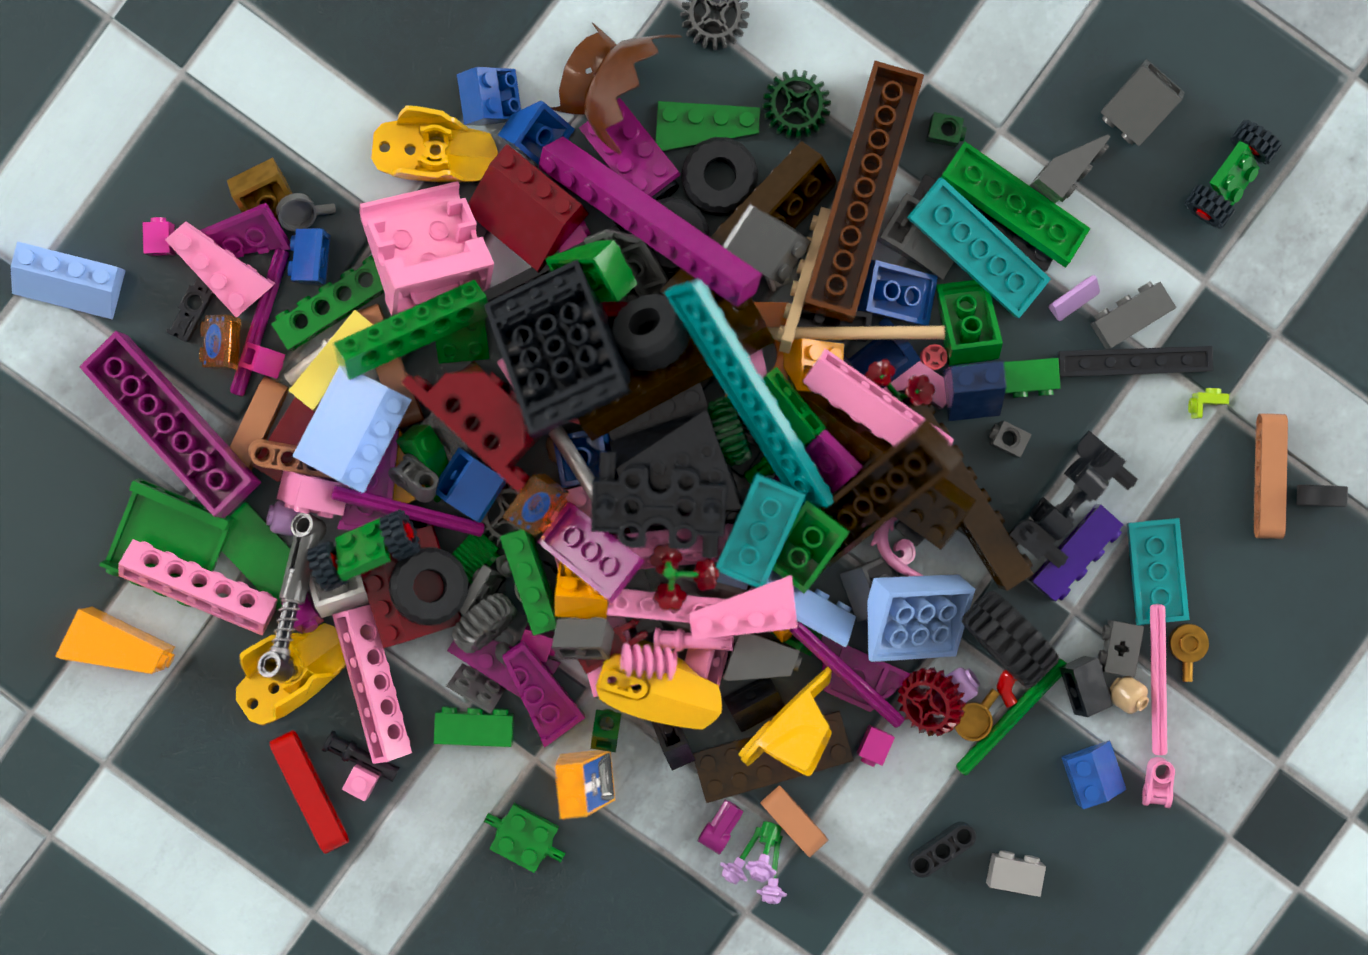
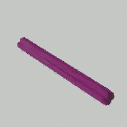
M275 249L266 279L269 278L275 284L259 298L245 345L247 342L259 346L261 344L289 257V252L285 250ZM238 364L230 389L232 394L244 396L252 370L240 367Z
M334 486L331 496L333 500L388 514L401 509L405 511L409 519L479 537L484 532L485 525L474 520L368 493H361L340 486Z
M799 621L797 622L798 628L790 629V632L892 726L895 728L900 727L905 720L904 717Z

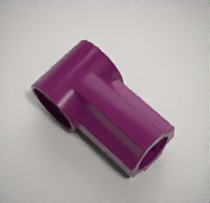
M725 799L712 821L706 824L697 841L720 855L731 837L730 833L744 811Z

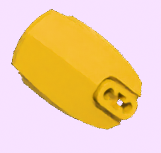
M406 106L400 111L397 121L382 123L375 130L371 159L379 171L396 178L428 182L481 181L489 164L498 155V150L490 133L468 128L458 119L449 116L444 111L418 106ZM383 144H387L390 146V149L387 152H382L380 147ZM414 147L415 153L408 155L405 149Z
M323 623L310 633H292L291 638L293 641H290L288 649L291 650L289 655L291 656L290 659L294 662L295 669L293 676L286 682H278L264 677L258 670L260 658L263 654L270 651V647L274 646L272 640L275 639L276 635H271L240 654V663L246 676L236 687V701L249 721L263 726L286 716L317 694L346 667L336 627ZM278 685L279 691L275 694L271 693L273 687ZM258 701V706L252 709V702Z
M646 640L636 643L640 646L641 651L644 645H649L651 652L654 648V643ZM614 654L604 661L596 683V690L601 701L621 712L657 723L703 730L714 722L722 712V701L718 684L697 675L678 656L676 671L672 681H669L667 673H664L662 679L658 680L656 672H653L651 679H648L646 671H643L641 677L637 678L636 670H633L631 676L627 677L625 669H622V671L620 669L621 654ZM610 676L617 678L613 683L607 682V679ZM640 684L641 688L633 690L631 685Z
M828 666L789 701L772 721L764 724L743 747L738 755L747 766L752 764L763 752H766L779 762L803 775L811 776L832 734L828 723L814 701V698L830 683L832 671Z

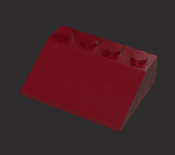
M508 144L504 146L489 164L468 203L474 219L538 273L547 264L545 259L548 256L554 255L589 214L577 200Z
M434 525L416 530V536L419 537L421 548L434 547L441 549ZM392 552L390 553L389 562L361 574L383 648L456 626V623L462 617L460 611L448 621L437 625L413 623L397 611L389 592L390 576L398 562L392 556ZM430 570L420 572L416 576L413 585L416 596L424 602H434L439 599L444 587L442 578Z

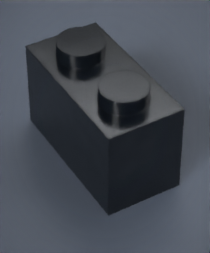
M1083 656L1059 667L1074 715L1090 717L1113 706L1110 698L1111 691L1106 685L1103 675L1104 669L1098 658Z

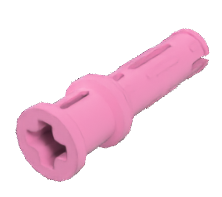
M656 627L654 647L676 648L677 652L684 651V648L733 651L734 635L692 640L691 632H685L682 628H678L677 631L661 630L660 627Z

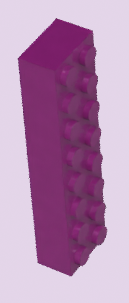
M115 331L79 366L214 517L225 518L262 483L128 335Z

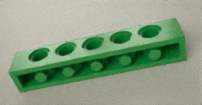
M373 255L363 260V266L357 270L351 268L341 274V280L335 284L329 282L318 289L320 293L313 298L307 296L297 302L298 307L291 312L285 310L275 317L276 321L271 325L287 350L293 352L351 315L354 310H359L385 293ZM366 274L373 276V283L369 287L361 285V278ZM343 288H350L352 292L350 299L347 301H341L339 293ZM327 301L330 305L329 312L325 315H320L318 313V305L321 302ZM306 315L308 324L305 328L299 329L296 325V320L299 316Z
M475 279L334 342L337 361L349 380L488 317L484 304L487 303V296Z

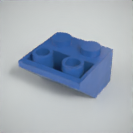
M475 67L457 74L464 125L484 126L505 123L513 113L521 110L515 69Z
M459 447L438 479L436 495L470 518L481 523L507 482L478 456Z

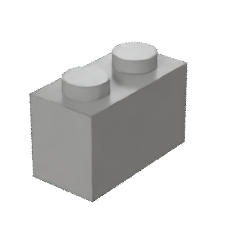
M1000 850L999 854H991L986 880L990 888L1041 897L1046 866L1039 862L1040 858L1025 855L1024 859L1014 857L1015 853Z

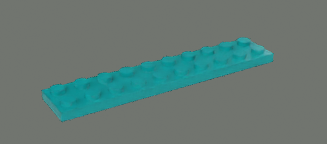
M700 279L670 287L664 294L683 321L685 328L781 483L805 493L806 496L800 509L807 500L818 508L829 507L834 502L829 486L823 481L817 471V466L807 455L803 443L796 437L790 422L779 409L776 399L766 388L763 378L755 370L749 355L743 350L735 332L730 329L724 319L721 309L716 306L711 298L708 288Z

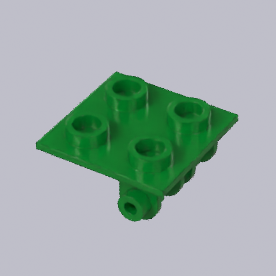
M486 318L436 340L438 363L490 359L485 327Z

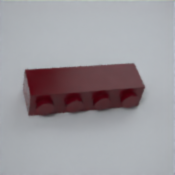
M295 396L268 441L298 446L316 411L310 409ZM263 447L257 458H264L268 453V449ZM286 451L281 455L282 463H289L293 459V452ZM253 463V467L277 482H281L283 470L261 467Z

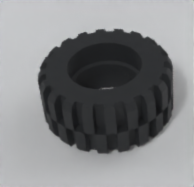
M995 591L987 592L962 617L961 622L975 639L1005 670L1026 688L1034 687L1058 663L1059 655L1048 641L1018 610Z

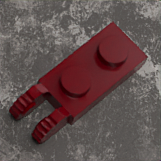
M633 618L619 627L618 625L613 628L614 637L610 657L614 654H621L624 643L629 644L631 649V646L649 636L646 631H641L635 637L627 640L623 634L629 628L637 626L640 622L639 618ZM578 659L586 674L599 668L607 660Z

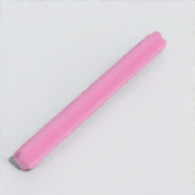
M1154 604L1150 606L1152 752L1154 755L1160 756L1167 754L1165 606Z

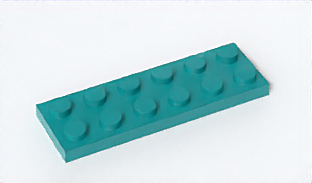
M939 178L907 217L1015 318L1022 316L1051 280L1047 274L943 178Z

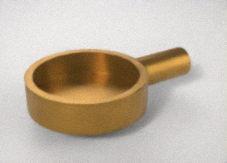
M1182 624L1171 632L1168 646L1172 655L1178 660L1183 661L1182 681L1193 682V662L1199 661L1205 656L1208 651L1209 640L1205 631L1199 626Z
M992 688L981 703H966L963 708L965 711L964 716L961 718L960 724L954 727L958 735L968 741H979L990 733L993 719L989 708L1000 695L996 690Z

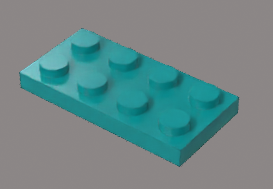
M756 473L715 565L719 572L756 588L765 585L806 496L805 493Z
M1171 518L1126 523L1136 624H1150V606L1154 604L1165 606L1166 622L1190 620L1180 519Z

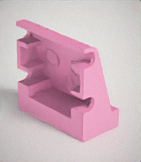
M458 181L360 204L361 221L385 291V302L391 316L474 279L483 292L490 288L494 262L483 237L477 238V223L466 198L460 199V184Z

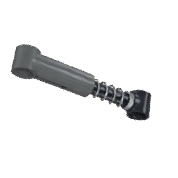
M299 513L291 522V531L294 536L279 599L283 602V607L279 609L281 616L276 620L278 628L274 630L276 633L275 639L272 640L274 646L270 647V651L263 654L258 662L259 673L278 682L288 681L294 673L295 666L294 662L290 659L289 651L291 650L288 648L290 641H293L291 638L292 631L296 630L293 627L295 620H298L296 618L297 610H300L298 605L305 603L312 569L308 565L310 562L307 560V551L318 545L325 537L327 529L323 520L311 514Z

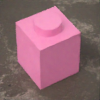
M356 764L342 790L365 802L369 798L380 775Z

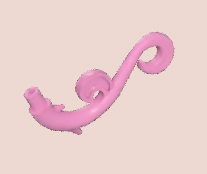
M892 517L875 531L870 545L872 547L875 544L877 545L882 558L895 571L907 577L924 576L907 566L916 556L915 547L910 540L900 539L895 542L893 551H900V558L892 552L888 541L889 529L891 531L894 530V522L898 520L896 517Z

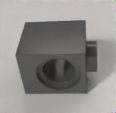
M1001 421L999 425L994 424L988 436L991 438L989 445L1016 458H1020L1032 434L1006 421ZM1006 431L1011 432L1014 436V441L1009 446L1005 445L1002 441V435Z

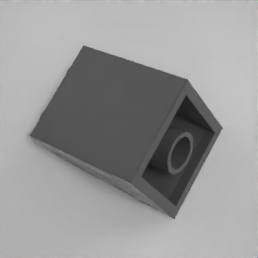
M1146 59L1102 109L1101 113L1104 115L1102 119L1110 127H1118L1123 132L1121 136L1131 145L1136 143L1140 146L1180 103L1185 92Z
M758 633L737 635V639L734 641V648L729 653L722 677L724 680L734 681L791 676L793 671H798L802 657L799 655V650L783 642Z

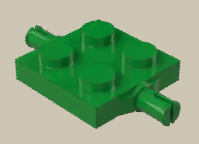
M513 803L509 813L502 820L489 812L484 820V823L497 829L496 837L490 850L535 873L540 862L546 856L561 863L565 852L552 847L553 838L559 826L516 803Z

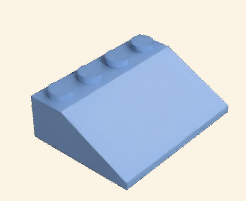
M339 365L293 457L364 493L412 399L363 374L349 380Z
M959 574L873 578L867 601L868 659L871 662L956 656L965 627L961 622L962 617L970 609L975 588Z

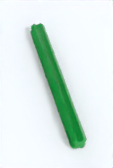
M1059 658L1058 663L1034 687L1028 689L1018 702L992 727L990 733L984 739L979 740L956 764V768L963 775H968L1062 677L1059 667L1067 664L1063 659Z

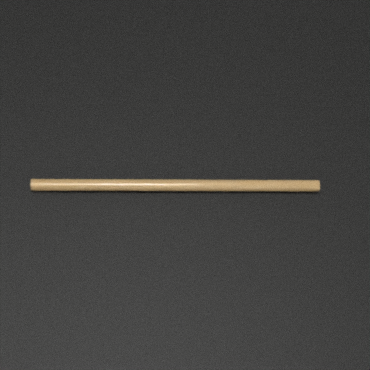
M945 326L797 327L793 340L802 338L811 340L945 339ZM768 327L774 340L777 339L780 327Z

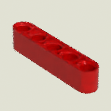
M291 730L269 742L271 750L322 852L327 854L349 843L345 828L298 734Z

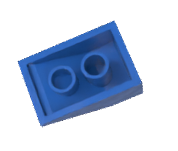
M871 260L857 311L870 312L875 317H888L891 320L929 326L938 277L894 264Z

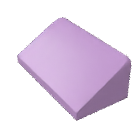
M1092 275L1049 305L1048 308L1058 321L1063 320L1100 293L1096 276Z

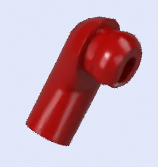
M1004 670L999 677L996 689L1006 708L1018 702L1012 692V688L1017 680L1007 670Z

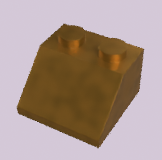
M273 158L227 180L232 198L241 212L267 203L279 223L276 214L277 205L285 196L293 193Z

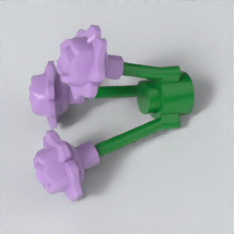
M763 821L762 827H756L753 837L741 856L735 859L734 863H720V866L723 867L722 876L725 877V880L735 885L740 880L746 882L748 879L742 869L746 863L744 860L758 838H760L759 842L765 845L763 854H760L758 861H749L745 868L750 871L753 880L759 882L768 880V885L757 890V893L762 895V901H766L768 904H778L782 897L787 896V893H784L778 887V879L776 878L780 844L783 838L780 835L782 827ZM774 847L773 861L771 867L768 864L770 859L768 854L770 848Z

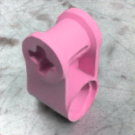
M1154 757L1147 764L1145 784L1142 791V803L1145 806L1158 804L1164 805L1165 808H1170L1172 805L1175 769L1171 763L1162 757ZM1164 764L1166 766L1165 773L1161 776H1156V768Z

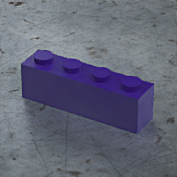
M1095 504L1058 546L1069 557L1066 563L1057 568L1047 559L1031 576L1029 581L1051 601L1063 600L1071 591L1069 586L1075 580L1080 581L1088 572L1086 567L1091 561L1096 562L1102 557L1105 552L1103 548L1107 543H1113L1122 533L1120 529L1124 524L1101 504Z

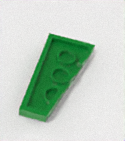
M658 101L656 144L664 152L696 146L701 141L712 137L738 139L758 135L760 107Z

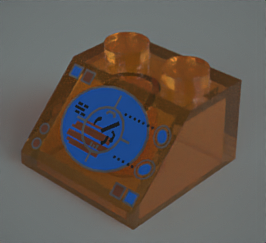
M205 315V321L201 322L200 327L201 337H204V346L200 347L199 361L203 362L202 367L237 370L239 364L241 319L232 315Z
M546 474L533 475L503 515V518L532 535L539 534L540 532L545 533L553 522L551 517L556 511L559 513L567 504L568 500L566 497L570 492Z

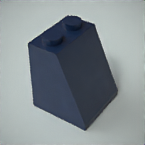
M1004 361L952 366L943 370L948 421L1001 415L1006 392Z

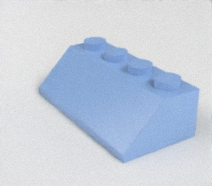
M17 241L11 263L12 294L113 320L126 270Z
M772 570L766 584L780 580L783 577ZM751 586L749 591L756 589V587ZM793 586L797 621L846 647L856 616L850 613L852 608L839 600L837 604L832 603L828 600L830 595L817 588L815 592L808 589L804 594Z

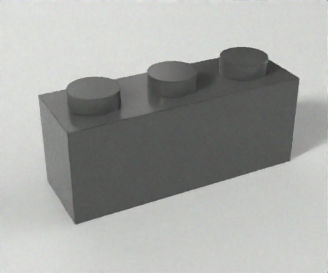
M1151 281L1138 288V295L1133 298L1127 295L1116 302L1117 308L1112 311L1106 308L1094 316L1096 321L1090 325L1105 349L1116 346L1177 308L1161 281L1154 285Z

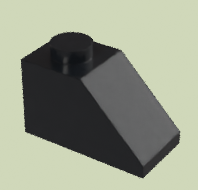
M651 721L663 754L672 771L696 761L682 727Z

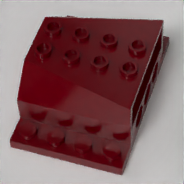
M473 360L460 372L446 373L434 386L427 379L418 375L416 377L407 375L401 381L411 393L517 492H525L531 486L528 482L531 477L523 469L515 467V465L543 435L533 439L529 434L516 394L513 391L507 392L510 387L502 379L493 373L489 375Z

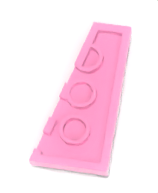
M184 222L165 239L236 318L275 284L269 278L266 279L257 273V270L249 264L246 265L234 257L233 253L215 244L214 240L188 222Z
M792 575L689 613L692 640L798 628Z

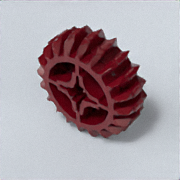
M926 667L909 674V677L903 680V686L898 691L901 695L897 700L903 704L899 711L906 713L904 719L912 722L911 728L917 726L919 734L926 731L928 736H933L934 734L941 736L944 733L951 732L954 727L960 724L961 718L965 713L963 708L966 705V702L961 700L964 692L957 690L960 683L954 684L952 682L953 675L945 677L944 670L937 672L935 667L928 670ZM919 686H929L930 689H921ZM933 714L938 715V716L941 714V715H943V716H945V717H944V718H937V717H934Z

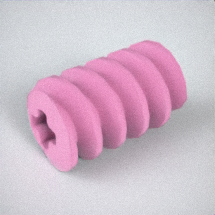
M623 644L620 669L621 671L625 669L627 677H630L632 671L636 670L637 678H640L643 671H646L648 679H651L653 672H656L658 680H661L663 674L667 673L668 680L672 681L677 665L676 648L673 653L670 647H665L663 652H661V648L655 646L651 652L649 645H644L641 651L640 646L634 644L631 650L629 644Z

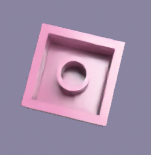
M283 470L277 499L285 502L284 507L291 508L294 511L306 514L312 512L318 514V516L333 519L334 514L343 516L346 506L345 502L332 499L334 486L348 489L350 487L331 478Z

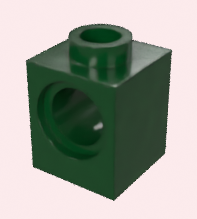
M934 112L930 118L926 141L956 148L959 141H964L967 126H963L964 118ZM945 124L950 125L953 128L954 134L952 136H945L941 131V126Z
M596 709L590 749L616 752L622 713L610 709ZM603 727H608V728H610L611 730H604V729H602V728H603Z

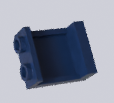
M888 317L879 322L880 326H894ZM876 339L849 359L844 355V362L862 375L869 371L868 368L871 363L880 362L883 359L889 360L896 369L895 374L891 377V382L921 360L906 339Z

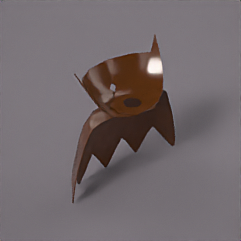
M592 22L598 32L586 37L575 47L564 67L559 87L560 106L551 108L554 111L586 115L591 128L598 138L610 149L621 154L620 149L611 139L606 129L624 119L616 98L638 87L640 84L634 63L658 54L652 39L682 36L656 35L627 39L616 44ZM591 68L592 72L586 74V69Z

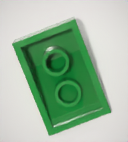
M615 240L595 241L548 256L545 259L551 271L578 259L590 287L597 294L601 302H619L638 284L633 276L632 269L627 265L621 249Z
M975 280L936 285L941 326H945V339H943V343L947 352L949 366L999 359L1003 342L991 295Z
M807 500L798 512L772 570L783 578L792 575L793 586L805 594L824 570L850 531Z

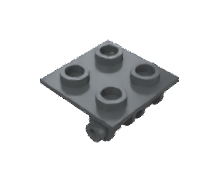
M463 663L446 685L447 688L488 713L492 712L506 690L495 681L478 673L473 667L466 666Z

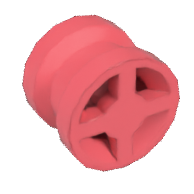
M929 345L920 353V362L933 371L938 370L947 362V352L940 345Z

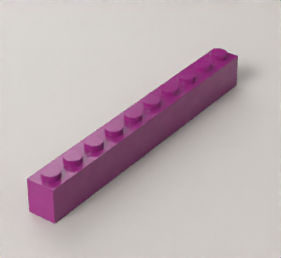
M562 136L542 148L539 169L696 279H700L702 283L736 307L756 293L762 273Z

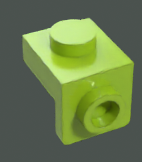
M1206 388L1205 393H1192V398H1189L1188 412L1191 413V419L1203 417V404H1229V394L1221 393L1219 388Z

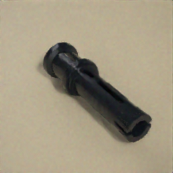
M333 730L322 749L324 752L329 751L341 757V760L344 762L350 760L393 782L400 768L389 762L373 764L369 752L357 747L355 741H348L336 735V732Z

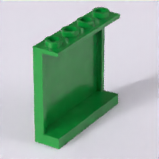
M142 478L133 480L129 489L132 491L131 497L106 560L100 562L99 566L106 568L108 574L120 577L119 562L134 539L139 542H147L160 551L171 552L184 561L195 562L202 568L213 572L235 518L229 515L225 518L214 517L201 503ZM147 564V565H145V566L152 568V567H155L156 565H155V564ZM176 573L169 575L174 578L180 577V575ZM129 581L130 583H132V584H134V585H136V586L144 587V586H141V585H139V584H136V583H134V582H132V581ZM200 583L194 584V586L198 588L204 587V585ZM153 591L154 593H156V594H158V595H160V596L168 597V596H165V595H163V594H161V593H158V592H156V591ZM177 601V602H178L179 604H181V605H184V606H187V607H191V606H189V605H187V604H185V603H182V602H180V601Z

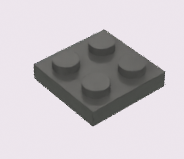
M486 565L477 569L472 577L473 583L468 590L467 598L460 612L465 615L467 611L480 603L481 600H485L488 596L497 593L506 577L501 576L497 569Z

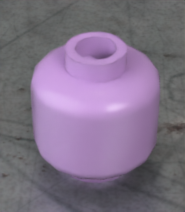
M281 500L277 501L274 506L270 505L266 525L270 526L271 532L294 536L291 531V522L301 512L284 507L285 502Z
M960 667L945 676L953 675L952 682L954 684L960 683L957 690L964 692L961 700L967 702L978 694L980 683L971 669L966 670Z

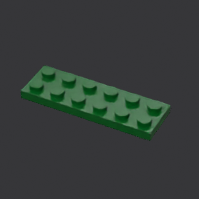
M966 141L940 177L945 179L969 202L1065 268L1071 262L1091 229Z

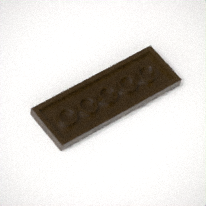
M840 711L822 715L828 723L832 734L814 772L854 761ZM754 735L693 752L696 760L694 761L706 803L800 777L803 774L784 765L766 752H763L752 764L747 766L738 754Z

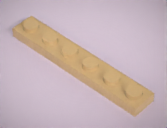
M821 207L819 216L813 215L810 230L814 231L812 238L807 237L811 241L806 249L807 256L806 259H800L797 274H801L799 281L794 280L790 296H794L792 304L787 302L783 318H787L786 326L780 325L776 339L781 341L779 348L781 352H790L831 209Z

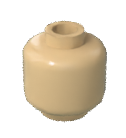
M1118 677L1110 687L1112 703L1128 714L1144 710L1149 702L1147 687L1133 677Z

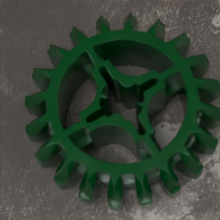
M796 69L793 70L792 78L785 71L782 74L784 81L776 76L773 80L776 86L772 84L767 86L768 91L772 94L764 93L763 99L769 102L762 104V109L770 110L764 114V119L773 118L769 123V127L773 128L779 125L776 133L780 135L783 129L786 130L787 139H790L792 132H795L796 140H800L802 131L806 138H809L811 136L810 128L818 133L820 129L817 123L825 125L827 121L822 116L830 115V110L823 108L831 105V100L823 99L829 95V90L820 91L824 86V82L821 81L816 85L814 83L817 78L815 74L809 80L806 79L807 71L805 70L801 77H798ZM798 85L807 88L808 91L795 93L788 87ZM781 92L784 95L787 106L781 113H778L776 97ZM815 96L817 113L812 118L806 104L810 101V98ZM791 100H794L795 102L803 100V103L800 107L803 109L801 110L798 107H795L794 109L792 108L790 110V107L793 103ZM797 116L806 123L792 124L785 121V119Z
M719 397L709 402L710 418L726 462L733 466L751 460L752 452L745 429L729 397Z

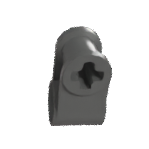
M406 453L403 456V461L388 471L391 480L410 493L416 500L426 503L433 500L436 496L438 476L422 464L414 455ZM426 484V485H429L430 487H429V488H424V487H422L421 485Z

